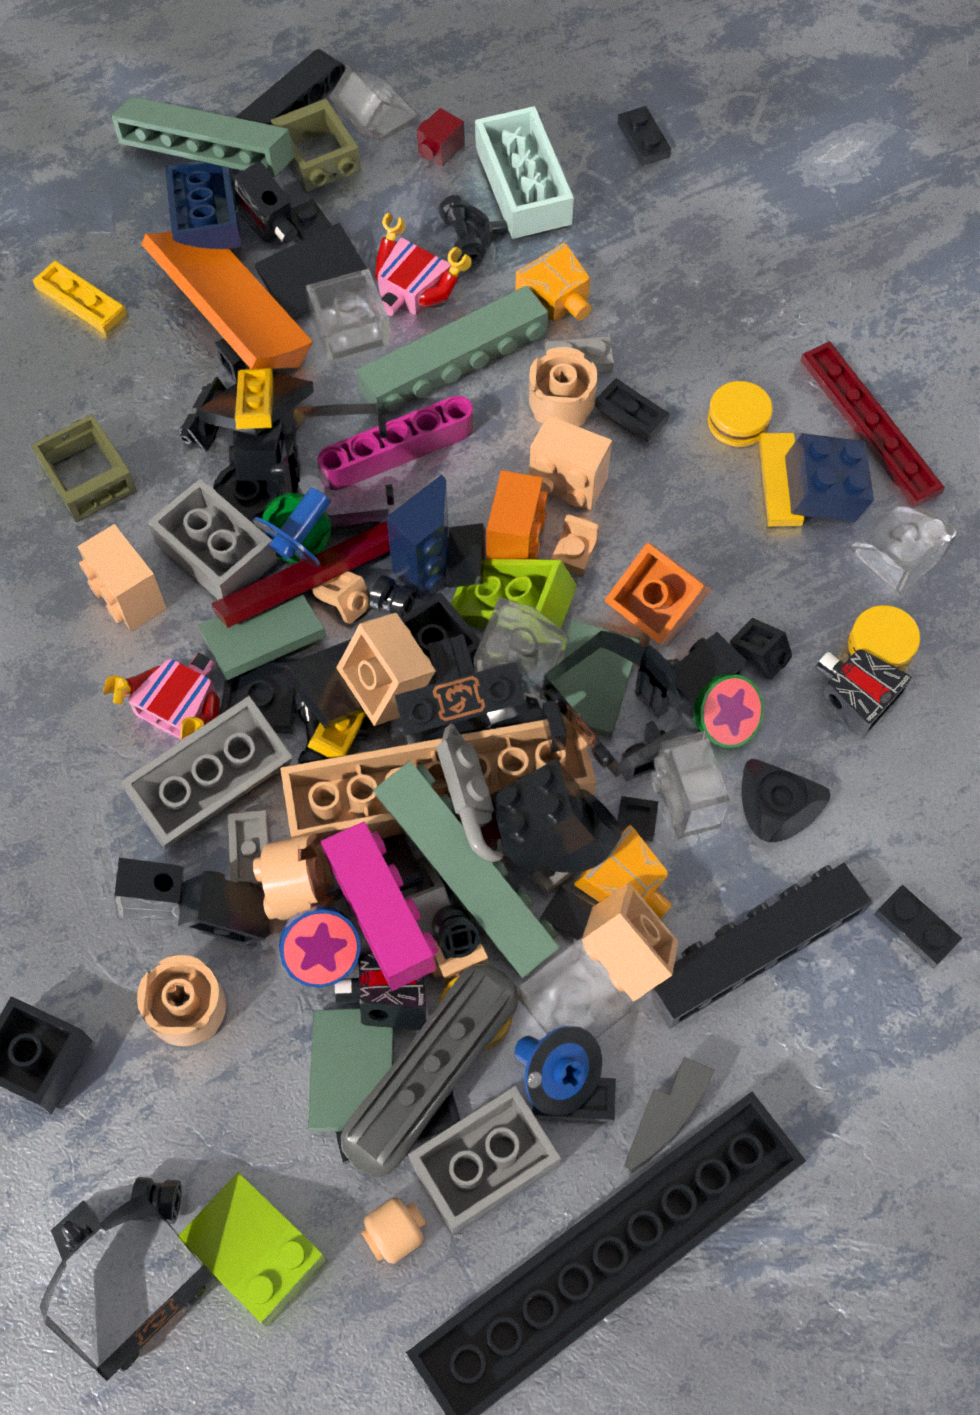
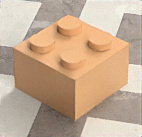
M548 415L530 446L529 475L543 477L542 492H548V494L564 499L572 506L592 510L608 479L612 440Z
M115 524L77 546L83 558L79 565L89 579L87 580L88 585L98 599L103 597L106 601V608L117 624L123 621L129 630L133 631L167 609L154 573Z
M397 613L360 623L337 666V670L374 726L399 718L395 695L427 686L436 671L430 659L423 653L413 638L411 631L404 625Z
M630 882L592 908L582 937L583 946L590 958L596 962L600 961L609 972L613 985L620 992L625 991L633 1001L673 974L679 941Z

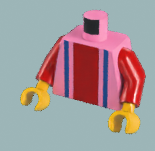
M387 213L382 221L383 227L387 230V235L382 237L376 258L375 278L378 281L379 294L382 296L378 301V307L388 316H392L400 307L416 315L426 308L446 302L460 278L458 273L466 271L471 267L470 256L464 254L462 260L457 263L462 250L454 247L449 251L448 262L402 237L396 241V236L402 234L405 230V222L399 217L397 225L394 228H390L393 215Z
M197 653L187 667L173 659H168L161 666L153 667L136 676L124 679L121 676L112 675L105 680L102 694L114 693L112 701L117 705L122 704L125 697H129L128 701L136 716L180 740L185 739L219 716L220 699L217 696L213 682L207 678L215 664L210 658L201 653Z

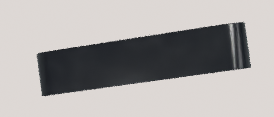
M317 49L235 118L271 125L272 119L327 97L342 83L346 74V67L342 62L323 50Z

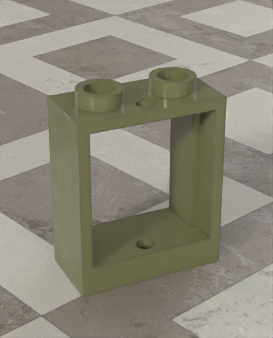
M327 99L320 100L271 120V125L289 129L294 158L288 163V166L305 192L322 187L325 184L361 170L359 147ZM331 131L341 148L306 162L295 145Z
M93 414L76 420L71 425L51 435H46L39 441L31 444L40 466L75 522L137 491L130 471ZM97 443L112 469L67 490L53 465Z

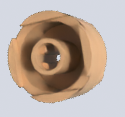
M556 347L546 351V355L539 360L537 357L533 361L529 372V405L536 421L544 423L549 415L575 426L583 425L595 405L597 369L593 362L591 364L584 358V353L574 348Z
M315 834L268 843L263 847L261 857L253 860L254 875L257 881H262L265 893L264 910L269 919L288 920L297 913H302L315 906L332 908L334 896L327 897V886L334 885L333 873L325 858L322 844H315L313 842L317 838Z
M174 955L158 962L159 965L150 972H147L142 978L137 992L138 1009L145 1022L157 1037L175 1046H192L213 1038L223 1021L226 1011L225 993L213 971L198 958L188 955ZM187 995L189 1000L185 1001L182 1006L177 1007L176 1003L182 1002L183 997Z

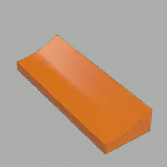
M172 231L145 234L141 245L250 369L300 368L313 341L229 248L210 249L181 244L173 241Z

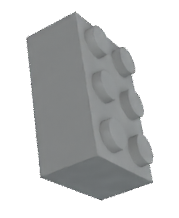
M201 478L148 521L155 544L218 600L253 584L278 562L276 552L269 546L272 539Z
M516 1086L408 1154L410 1164L453 1236L558 1168L561 1157Z

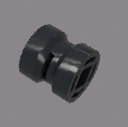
M382 575L372 588L368 604L378 611L386 610L390 614L397 613L401 618L411 611L416 600L417 590L408 585L399 586L393 578Z
M447 905L435 914L432 920V929L443 951L448 956L463 958L470 955L477 948L480 934L470 915L463 907Z
M137 1177L130 1200L143 1194L170 1224H175L179 1215L182 1198L181 1181L167 1179L163 1183H155L152 1178ZM161 1215L134 1219V1221H146L149 1218H158L161 1223H166Z

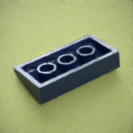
M202 161L165 166L173 241L193 247L210 249L242 247L229 167Z

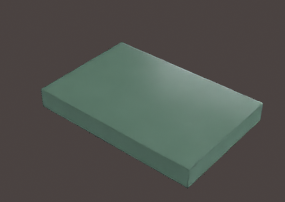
M302 593L230 628H227L217 616L198 624L200 634L226 680L326 637L323 625Z
M571 620L557 664L601 630L619 634L639 644L640 638ZM601 647L551 683L576 713H580L581 719L593 733L612 738L634 663Z
M360 1009L313 1010L308 1117L310 1133L343 1131L348 1119L394 1064V1028L362 1024Z

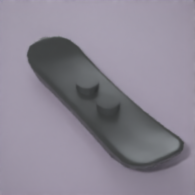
M487 963L473 964L465 969L405 1051L348 1119L341 1134L342 1152L355 1168L372 1176H380L390 1173L399 1166L455 1085L515 1012L519 1002L518 988L504 972Z

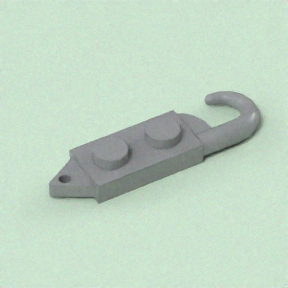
M451 723L445 728L442 743L436 749L455 812L460 814L466 838L472 850L486 861H500L505 856L502 840L499 839L497 841V850H493L485 843L480 827L485 826L491 821L494 808L481 770L478 754L474 745L467 744L456 727Z

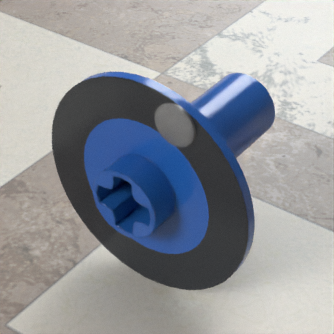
M310 487L281 529L259 517H255L253 522L263 533L272 539L269 546L279 555L288 560L294 555L305 563L318 567L320 565L318 559L303 547L301 543L327 509L331 500L319 490Z
M563 1026L551 1031L541 1040L532 1036H525L518 1041L515 1047V1058L527 1066L525 1088L528 1098L541 1112L551 1116L567 1115L585 1104L595 1091L602 1072V1053L598 1041L587 1030L578 1026Z

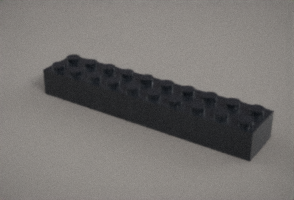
M752 1091L408 1350L406 1354L445 1415H482L794 1173L806 1160Z

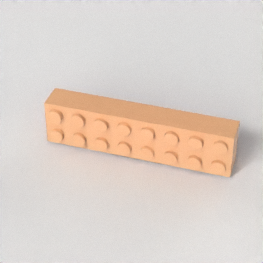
M562 716L567 732L566 747L562 751L551 753L542 720L461 735L467 744L474 745L481 770L489 789V795L555 759L563 765L579 784L580 790L585 789L594 795L596 778L587 742L565 716ZM443 738L281 767L291 838L315 834L317 838L313 842L320 844L322 840L365 821L370 833L377 831L381 838L397 836L402 833L406 834L373 793V789L411 760L415 767L422 763L436 781L431 787L440 798L447 794L451 799L436 749L442 743ZM460 814L456 815L455 817L462 823Z

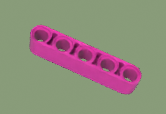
M452 396L387 422V438L380 439L379 426L323 448L317 457L321 483L330 490H340L466 439L473 431L472 403L463 396Z

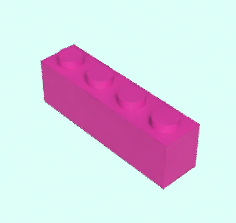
M365 821L322 840L321 844L325 858L391 991L435 971L434 955L439 953L436 943L429 931L421 932L416 922L421 919L420 913L412 897L404 899L399 889L404 884L395 864L387 866L382 856L387 851L377 831L370 833Z

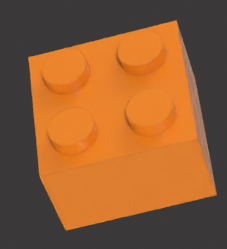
M501 470L486 529L487 559H538L540 541L538 540L540 532H544L547 517L545 509L548 492H542L543 477Z
M647 542L604 601L658 644L669 646L712 588L660 548Z

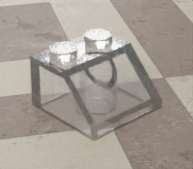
M350 66L347 67L329 96L338 107L336 109L338 114L351 121L355 125L354 131L365 139L372 137L383 141L415 124L421 117L386 80Z
M897 506L855 540L848 549L900 595L948 554L958 532L932 510Z
M499 597L474 656L475 673L516 662L525 695L546 701L544 691L542 690L544 674L561 662L569 642V636L536 608Z

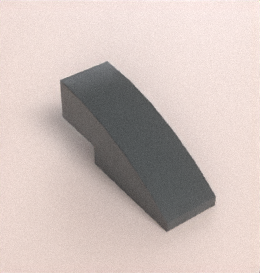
M684 1057L670 1093L666 1094L655 1088L653 1089L623 1166L622 1174L629 1177L649 1163L669 1145L687 1123L703 1097L715 1071L714 1069Z

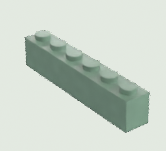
M133 96L111 115L118 141L124 145L238 170H245L256 162L261 161L272 177H276L294 158L288 128Z
M526 285L356 369L359 391L369 404L376 403L378 417L389 412H395L403 405L417 398L427 396L432 390L446 383H453L460 376L474 369H481L488 362L502 355H508L516 348L530 341L540 339L547 333L548 311Z
M410 760L373 789V793L519 977H525L560 948L554 941L559 936L546 918L538 921L529 910L534 903L520 886L513 890L505 880L509 872L501 861H486L472 850L462 824L455 817L458 814L455 812L452 800L447 794L440 798L431 787L436 781L422 763L415 767Z

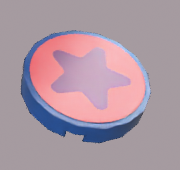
M326 906L310 907L309 910L292 916L282 929L278 945L282 965L290 977L302 985L317 988L335 985L347 977L357 964L361 949L358 931L349 917L336 908Z

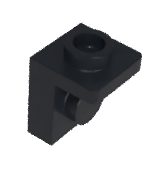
M751 618L730 640L731 646L737 652L760 663L764 676L770 679L783 669L792 658L786 632L755 618Z
M654 721L646 723L644 739L647 744L637 743L629 747L622 754L621 762L666 734L664 730L659 731ZM671 743L653 756L624 772L622 775L625 781H630L665 767L669 751L671 750Z

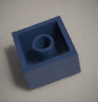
M801 433L785 455L791 514L856 522L874 501L865 441Z

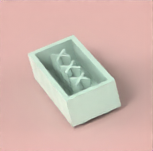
M535 106L475 120L476 150L503 218L507 223L511 238L515 239L572 225L574 197Z

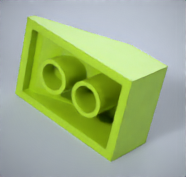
M484 559L483 584L457 587L451 605L469 626L495 634H508L517 641L524 643L555 644L577 585L562 560Z
M239 1172L230 1179L179 1234L189 1249L260 1323L267 1327L327 1261V1258Z

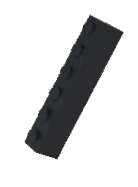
M845 862L834 869L830 865L821 868L811 876L812 881L803 887H800L799 884L792 885L779 895L781 900L771 906H768L766 902L758 905L747 914L749 919L736 926L734 922L724 925L715 932L716 938L705 945L698 941L686 948L681 953L683 958L674 963L672 976L647 992L670 1029L863 914L872 900Z

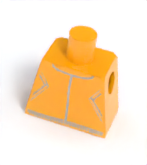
M565 243L560 244L516 271L515 291L527 285L548 311V318L550 320H557L570 312L580 321L591 312L592 306L587 302L590 278Z
M628 825L621 831L620 840L607 859L596 867L585 870L574 883L577 888L598 902H601L630 882L660 919L672 906L656 890L667 878V870L631 825Z

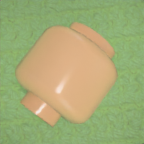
M393 1197L366 1215L364 1219L366 1229L360 1233L378 1262L385 1259L388 1263L395 1264L423 1244L424 1239L420 1228L426 1222L414 1202L405 1206L399 1198Z

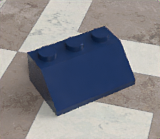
M442 475L386 517L392 572L405 585L416 589V596L420 600L428 593L437 592L445 583L449 524L446 478Z

